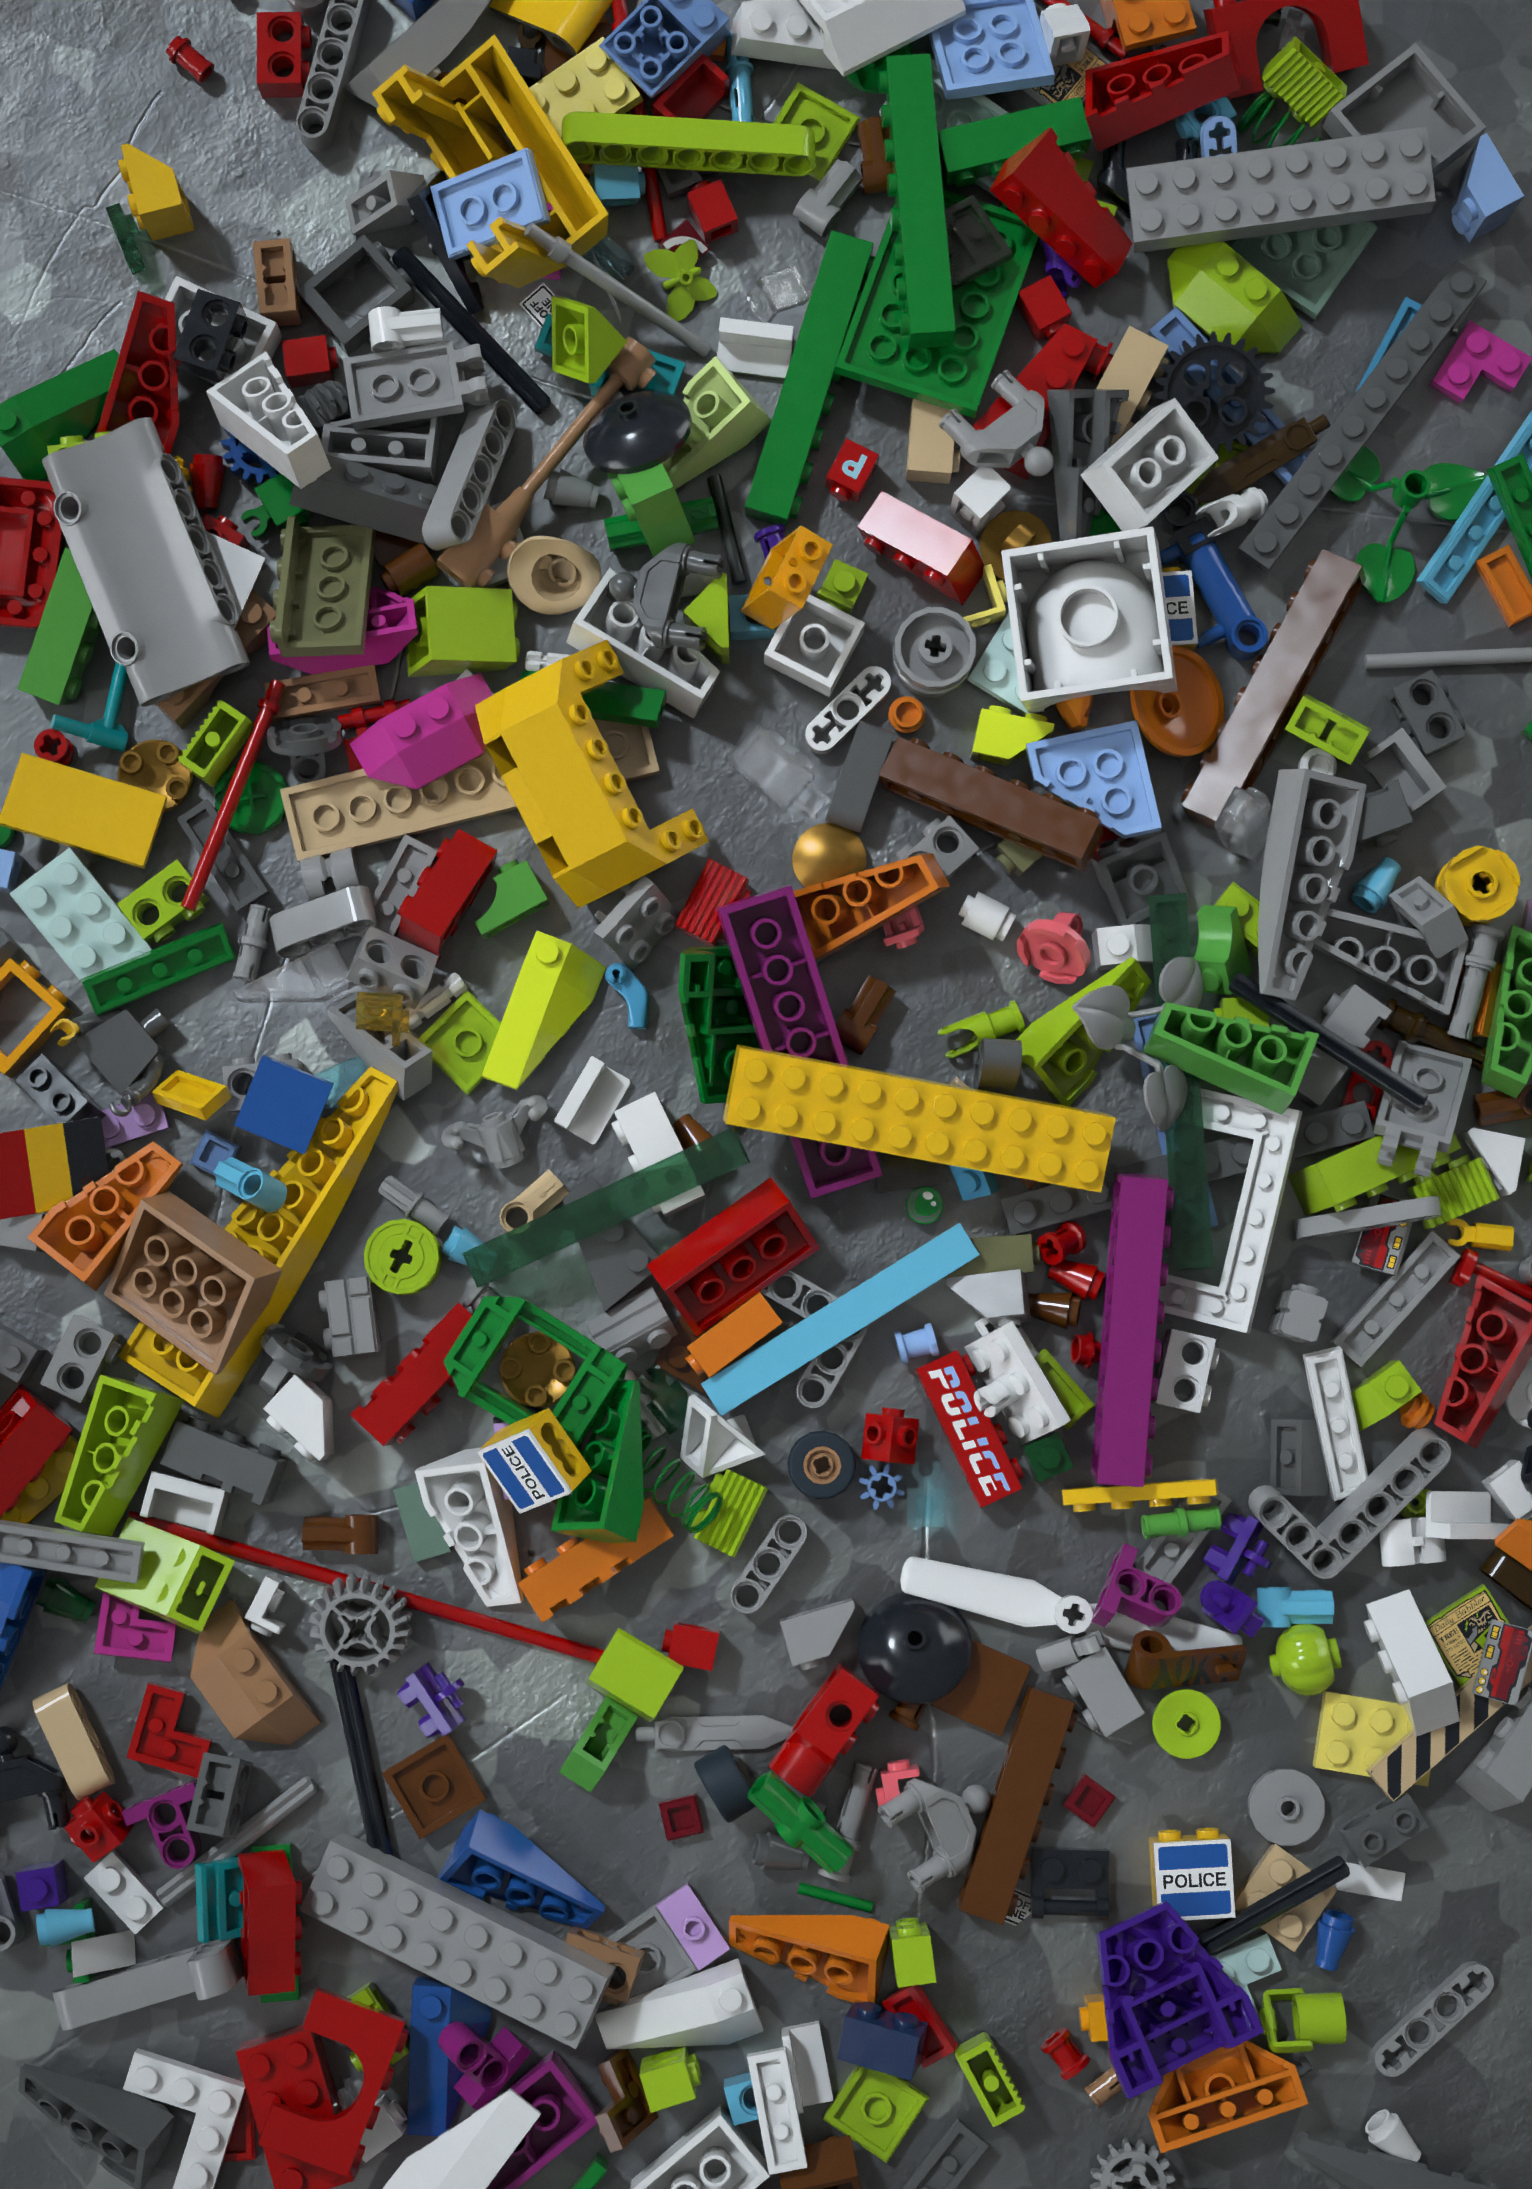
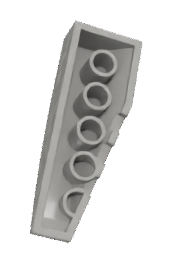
M439 0L344 87L349 93L375 107H379L372 92L404 64L434 79L441 73L437 65L452 52L470 31L490 0Z
M1309 769L1279 770L1261 876L1258 917L1260 994L1296 1000L1313 959L1311 950L1317 937L1322 936L1327 923L1324 922V918L1330 903L1336 902L1341 890L1337 887L1344 870H1349L1353 861L1366 784Z

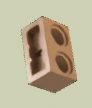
M290 238L253 242L259 314L277 322L278 327L302 325L301 303L296 291L299 288L296 253Z
M574 1926L568 1932L566 1943L606 1963L621 1967L626 1974V1981L624 1983L618 1984L613 1980L610 1981L602 2001L614 2005H619L620 2001L627 2003L634 1991L646 1951L635 1949V1947L619 1941H611L608 1937Z

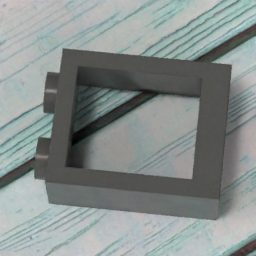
M365 234L296 290L301 303L347 356H350L370 339L368 314L351 328H348L320 294L365 256L373 262L396 289L375 308L390 306L403 312L415 302L412 287L415 285L411 278L402 268L396 271L388 262L391 257L379 241L372 244Z

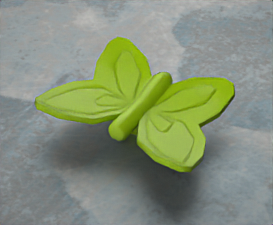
M692 239L681 244L675 252L668 249H654L644 255V261L649 270L658 277L671 278L663 282L665 290L674 287L668 295L666 311L668 316L677 322L689 315L694 308L695 301H707L717 295L716 287L708 279L699 276L702 270L700 267H695L698 259V248L696 241Z

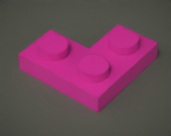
M1469 320L1429 385L1460 404L1479 374L1511 393L1532 360V357Z
M103 1592L94 1654L171 1663L176 1624L138 1619L140 1608Z

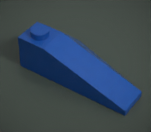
M0 1562V1691L48 1569Z
M479 1810L465 1825L438 1876V1879L482 1901L484 1896H489L506 1901L505 1908L515 1911L518 1910L519 1906L530 1907L539 1910L542 1918L586 1930L605 1910L604 1904L516 1827L501 1820L498 1816Z
M417 1977L412 1987L407 2135H441L449 2129L461 2099V2095L455 2090L454 2086L464 2073L439 2048L438 2039L442 2030L452 2022L461 2021L482 2037H485L492 2019V2007L433 1977Z

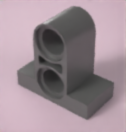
M982 1038L979 1050H974L972 1056L973 1089L1014 1096L1022 1063L1021 1040Z

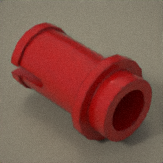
M177 36L166 49V54L170 56L169 61L173 64L178 63L199 83L204 82L214 69V64L191 46V41L188 38L182 39L180 36Z

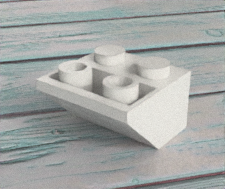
M294 1374L263 1408L270 1415L266 1421L280 1434L290 1433L298 1441L294 1447L308 1460L318 1459L322 1461L330 1459L334 1454L333 1400L313 1381Z

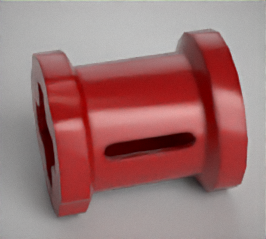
M43 730L34 740V750L39 758L65 766L71 764L75 754L74 746L58 730ZM56 742L58 744V754L53 756L50 753L52 751L51 744Z
M1066 1221L1058 1227L1057 1231L1047 1232L1040 1236L1036 1244L1039 1246V1252L1043 1261L1054 1266L1064 1261L1066 1255L1077 1254L1083 1251L1087 1241L1084 1230L1080 1225L1073 1221Z
M1065 2027L1047 2038L1040 2046V2049L1043 2053H1048L1060 2068L1062 2079L1068 2080L1081 2072L1091 2059L1087 2053L1082 2054L1069 2037L1071 2032Z

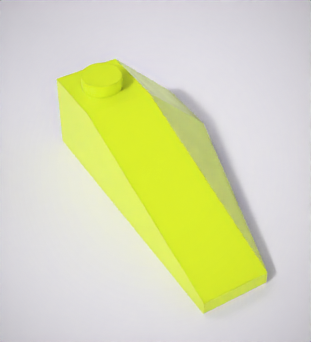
M536 931L481 1076L503 1086L518 1090L544 1060L546 1054L561 1037L563 1038L569 1031L570 1026L593 1003L605 974L606 966L572 943Z

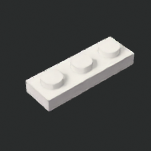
M786 2047L747 2054L769 2175L807 2168V2158Z

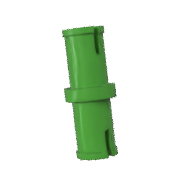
M1217 1505L1192 1510L1177 1507L1174 1508V1512L1141 1515V1529L1145 1540L1170 1535L1184 1538L1188 1536V1533L1221 1530V1516Z

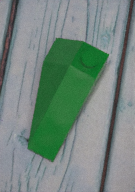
M115 349L16 394L0 404V446L23 479L36 481L48 479L42 459L48 455L47 446L60 444V437L82 435L83 439L87 440L92 434L90 431L101 418L119 355Z
M630 1380L618 1383L590 1427L593 1432L585 1450L578 1449L592 1471L570 1494L558 1498L551 1531L606 1543L636 1542L644 1506L640 1382Z

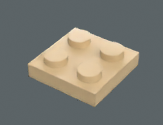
M1272 1842L1235 1895V1910L1239 1912L1310 1872L1311 1869ZM1333 1885L1262 1925L1260 1928L1295 1952L1338 1889Z

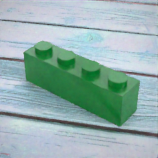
M1081 97L938 130L940 165L945 185L956 184L957 187H964L975 183L978 178L990 175L992 178H996L1007 159L1050 127L1058 136L1056 143L1062 152H1069L1074 160L1079 159L1084 153L1088 152L1091 142V134L1085 119Z

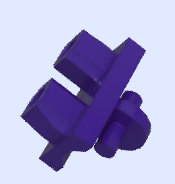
M1228 1513L1221 1525L1220 1531L1236 1539L1232 1548L1227 1552L1212 1544L1203 1561L1214 1571L1218 1572L1217 1576L1231 1585L1234 1584L1246 1559L1249 1560L1242 1573L1251 1578L1259 1565L1269 1570L1272 1562L1263 1558L1270 1544L1259 1539L1254 1551H1251L1264 1526L1259 1520L1250 1515L1246 1519L1243 1516Z
M1213 1580L1203 1587L1200 1593V1602L1203 1606L1202 1612L1233 1634H1236L1240 1629L1249 1637H1254L1265 1622V1619L1254 1611L1258 1605L1257 1602L1224 1580Z
M426 1663L406 1678L407 1682L397 1692L403 1704L408 1708L420 1701L428 1712L427 1715L418 1720L419 1728L426 1738L440 1733L445 1736L466 1720L459 1709V1706L464 1704L456 1691L465 1683L461 1678L450 1683L444 1672L436 1675L429 1663Z

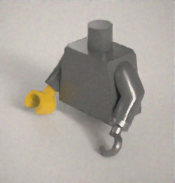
M114 1008L97 1016L94 1012H89L71 1021L64 1018L59 1019L53 1025L50 1032L58 1029L65 1031L67 1036L62 1037L57 1043L61 1047L68 1045L74 1036L78 1037L74 1042L119 1095L123 1097L121 1104L125 1107V1110L116 1108L114 1102L109 1103L110 1111L116 1116L124 1117L129 1115L132 1106H136L158 1087L165 1066L163 1057L166 1051L155 1038L172 1024L158 1008L142 1021L129 1010L122 1011Z

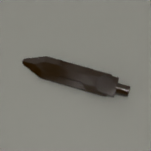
M1322 414L1310 422H1307L1305 417L1297 422L1289 423L1212 469L1192 495L1197 499L1198 503L1216 501L1243 490L1308 451L1310 446L1317 443L1316 435L1331 427L1327 417Z

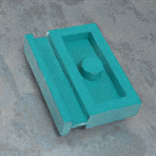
M238 1857L213 1860L203 1864L195 1863L198 1941L205 1944L213 1940L222 1941L241 1937L243 1904H240L239 1891L243 1890V1874L238 1866Z

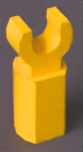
M1454 1218L1446 1223L1449 1226H1457L1461 1233L1457 1240H1445L1450 1247H1459L1470 1243L1472 1248L1508 1252L1512 1250L1514 1240L1513 1226L1474 1222L1472 1226H1469L1466 1221Z

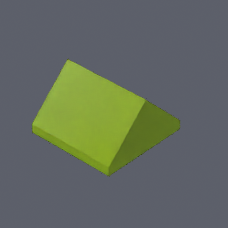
M559 295L551 296L552 371L588 384L596 383L627 343L626 339L595 307Z
M722 573L720 579L714 578L683 611V620L685 625L706 627L707 640H700V642L705 643L704 648L720 663L730 664L727 573Z
M618 1628L585 1684L615 1700L646 1721L652 1722L684 1667L621 1628Z

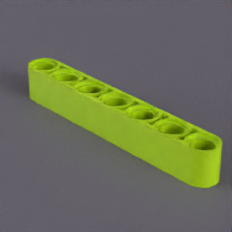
M582 111L568 113L562 119V141L576 163L782 176H805L813 172L816 167L815 135L811 128L803 125Z

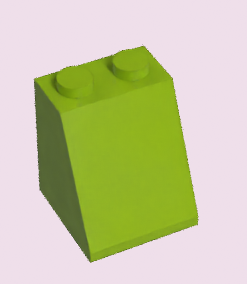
M426 586L411 598L415 602L418 634L406 645L408 677L462 674L466 669L471 673L504 671L517 662L520 653L519 639L515 637L514 623L517 619V604L512 600V589Z

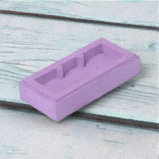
M689 1882L657 1903L658 1910L698 1971L731 1949V1946Z

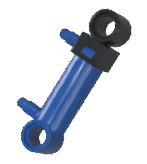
M1183 491L1158 514L1157 520L1160 528L1165 533L1172 535L1168 542L1170 546L1160 551L1161 565H1166L1178 559L1180 565L1184 563L1188 570H1192V578L1218 624L1198 636L1196 648L1200 649L1206 645L1209 646L1225 638L1227 651L1232 657L1244 661L1253 659L1259 654L1267 641L1268 631L1266 625L1256 618L1216 545L1218 537L1207 536L1214 531L1207 517L1204 516L1195 521L1197 517L1195 513L1199 509L1197 499L1191 493ZM1174 506L1183 508L1187 518L1183 520L1173 518L1170 515L1169 508ZM1241 631L1251 633L1255 638V645L1246 646L1239 641L1238 633Z

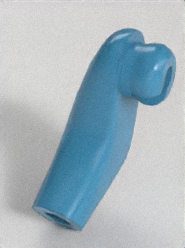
M623 963L611 964L606 970L605 978L626 1000L628 1028L646 1030L650 1002L648 991Z

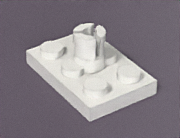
M1013 1321L964 1347L970 1356L973 1367L980 1373L987 1385L974 1392V1401L980 1412L985 1409L984 1415L987 1417H993L1002 1411L1008 1421L1011 1432L1018 1438L1021 1445L1071 1421Z

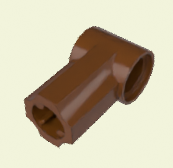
M880 116L869 117L858 123V137L862 154L861 176L863 177L862 185L865 195L888 192L887 174L893 173L892 162H885L884 140L889 139V128H882Z
M869 975L856 994L850 1008L844 1010L836 1023L841 1044L862 1056L878 1029L877 1023L896 991L881 980Z
M1532 1084L1526 1085L1517 1098L1499 1090L1473 1095V1111L1478 1126L1483 1127L1522 1119H1532V1110L1525 1104L1526 1093L1532 1092Z
M350 1514L345 1515V1517H304L302 1527L303 1550L344 1551V1554H378L379 1515Z

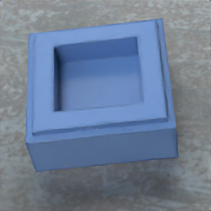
M206 1129L189 1163L215 1176L213 1172L219 1161L227 1160L230 1156L236 1158L242 1147Z

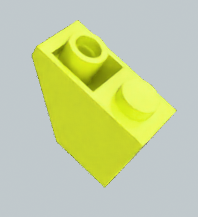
M991 705L989 710L982 708L970 759L1007 766L1027 753L1026 743L1050 739L1055 724L1047 722V717L1039 714L1027 713L1025 717L1010 714V709L1001 706Z

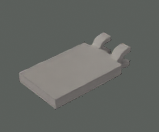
M453 340L343 358L354 430L465 412L463 402L472 405L490 404L485 375L466 381L464 371L472 374L485 372L480 344L455 349Z
M1398 1040L1391 1070L1428 1094V1098L1419 1111H1414L1384 1091L1373 1133L1384 1136L1376 1163L1391 1167L1397 1146H1406L1420 1150L1414 1173L1429 1177L1436 1152L1448 1153L1472 1059Z

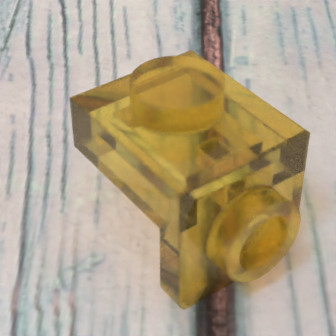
M358 991L356 999V1029L391 1031L392 1046L400 1047L401 1033L409 1032L410 1011L403 1010V995Z

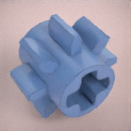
M887 1463L883 1468V1472H877L870 1465L869 1471L872 1475L868 1479H858L867 1488V1491L863 1492L860 1498L866 1499L871 1496L874 1499L872 1504L874 1510L879 1507L880 1501H886L887 1505L893 1508L894 1503L891 1498L894 1494L904 1495L905 1493L901 1489L896 1488V1482L903 1478L902 1474L890 1476L888 1474L890 1464ZM881 1476H886V1483L892 1486L890 1493L883 1492L881 1497H877L876 1490L871 1487L872 1481H879Z

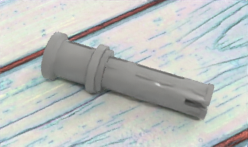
M1471 924L1470 927L1473 934L1468 953L1465 954L1463 965L1465 966L1464 976L1447 1035L1471 1040L1485 981L1488 972H1492V969H1495L1496 966L1493 958L1498 939L1503 938L1504 935L1502 930L1479 924Z
M855 1762L840 1819L836 1827V1832L853 1846V1854L838 1872L829 1874L822 1867H819L818 1874L837 1881L851 1883L852 1876L849 1873L855 1852H859L861 1849V1841L858 1840L873 1783L878 1773L877 1768Z

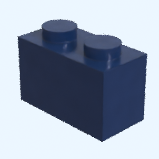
M854 2002L845 2015L837 2059L911 2081L921 2064L928 2023L918 2020L915 2015L910 2013H893L883 2010L879 2005L872 2002Z

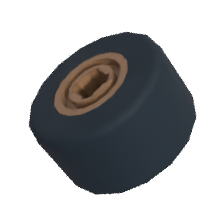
M824 1430L809 1432L799 1438L791 1448L787 1462L789 1476L796 1488L806 1496L820 1500L834 1498L844 1492L853 1481L856 1470L855 1455L848 1442L836 1433Z
M722 1745L694 1763L698 1776L726 1822L730 1823L757 1807L748 1799L751 1785L726 1745Z

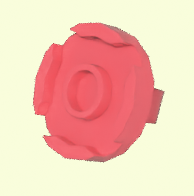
M1061 911L1058 912L1053 920L1036 919L1027 924L1017 940V953L1022 963L1026 967L1031 963L1041 971L1039 977L1049 982L1072 984L1079 976L1084 974L1091 962V952L1085 940L1081 937L1083 920L1079 914Z

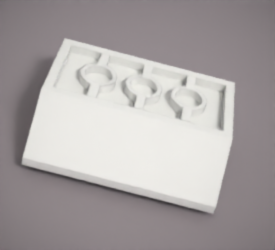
M799 0L824 31L823 52L843 77L966 15L963 0Z

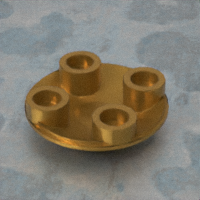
M146 740L134 745L121 756L117 781L167 796L168 800L164 812L176 808L185 800L192 786L193 775L179 762L178 756H182L183 752L176 745L163 740Z
M822 823L806 830L797 840L792 854V866L799 882L804 887L865 871L866 852L862 841L852 830L833 823Z
M540 1331L528 1333L515 1339L505 1350L500 1362V1378L506 1392L516 1402L533 1408L547 1407L558 1402L575 1376V1362L571 1351Z

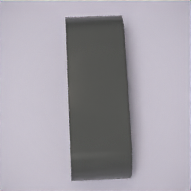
M861 720L859 721L825 821L859 833L861 832L880 779L878 774L887 759L895 732Z

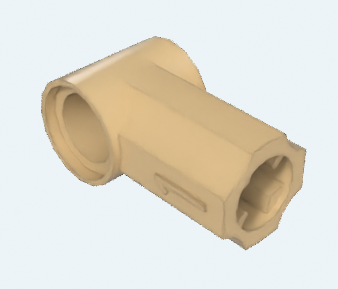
M548 1169L513 1201L504 1205L500 1212L501 1227L509 1236H525L531 1231L533 1226L563 1201L562 1199L570 1192ZM516 1209L524 1211L528 1216L525 1226L518 1229L511 1228L506 1222L509 1212Z

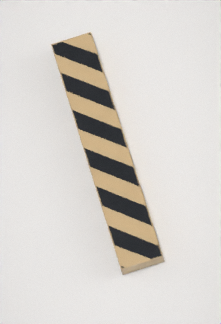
M1532 1650L1521 1690L1532 1681ZM1477 1673L1455 1692L1459 1722L1417 1737L1412 1729L1366 1769L1367 1773L1389 1800L1394 1802L1506 1704L1472 1693Z

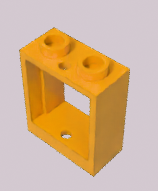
M799 526L771 548L740 612L771 630L803 608L833 544L805 527ZM769 578L771 585H766L764 579Z
M9 958L0 968V990L16 975L52 1008L10 1055L0 1047V1072L13 1078L54 1033L50 1032L53 1025L59 1019H67L73 1011L65 1005L69 998L53 984L47 989L37 980L42 974L24 959L20 964Z

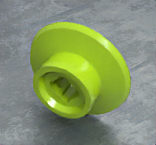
M1191 1689L1177 1690L1165 1696L1157 1705L1152 1721L1153 1733L1158 1744L1170 1755L1182 1759L1196 1758L1207 1753L1217 1742L1221 1730L1220 1714L1213 1701L1203 1693ZM1185 1714L1193 1720V1724L1188 1728V1731H1184L1177 1726V1722Z

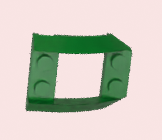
M484 1296L443 1360L449 1376H452L458 1395L482 1407L509 1425L535 1414L513 1399L480 1381L517 1320L521 1319L585 1360L552 1411L576 1448L580 1449L582 1447L581 1441L620 1381H624L628 1364L522 1297Z

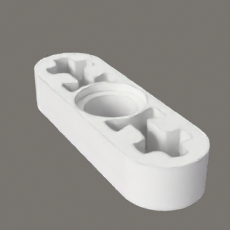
M878 666L864 669L808 724L805 731V742L812 752L816 754L831 752L858 726L860 720L863 721L887 697L891 686V679L887 671ZM870 677L872 680L878 677L881 678L880 687L882 691L871 690L865 697V700L870 704L865 706L861 697L852 691L857 689L860 695L867 688L868 682L866 678ZM841 702H854L859 709L858 715L852 720L842 719L837 713V707ZM830 714L833 721L844 729L839 732L835 726L828 734L830 741L828 744L824 741L816 744L814 742L815 733L813 730L817 728L820 731H824L830 725L831 720L826 718Z

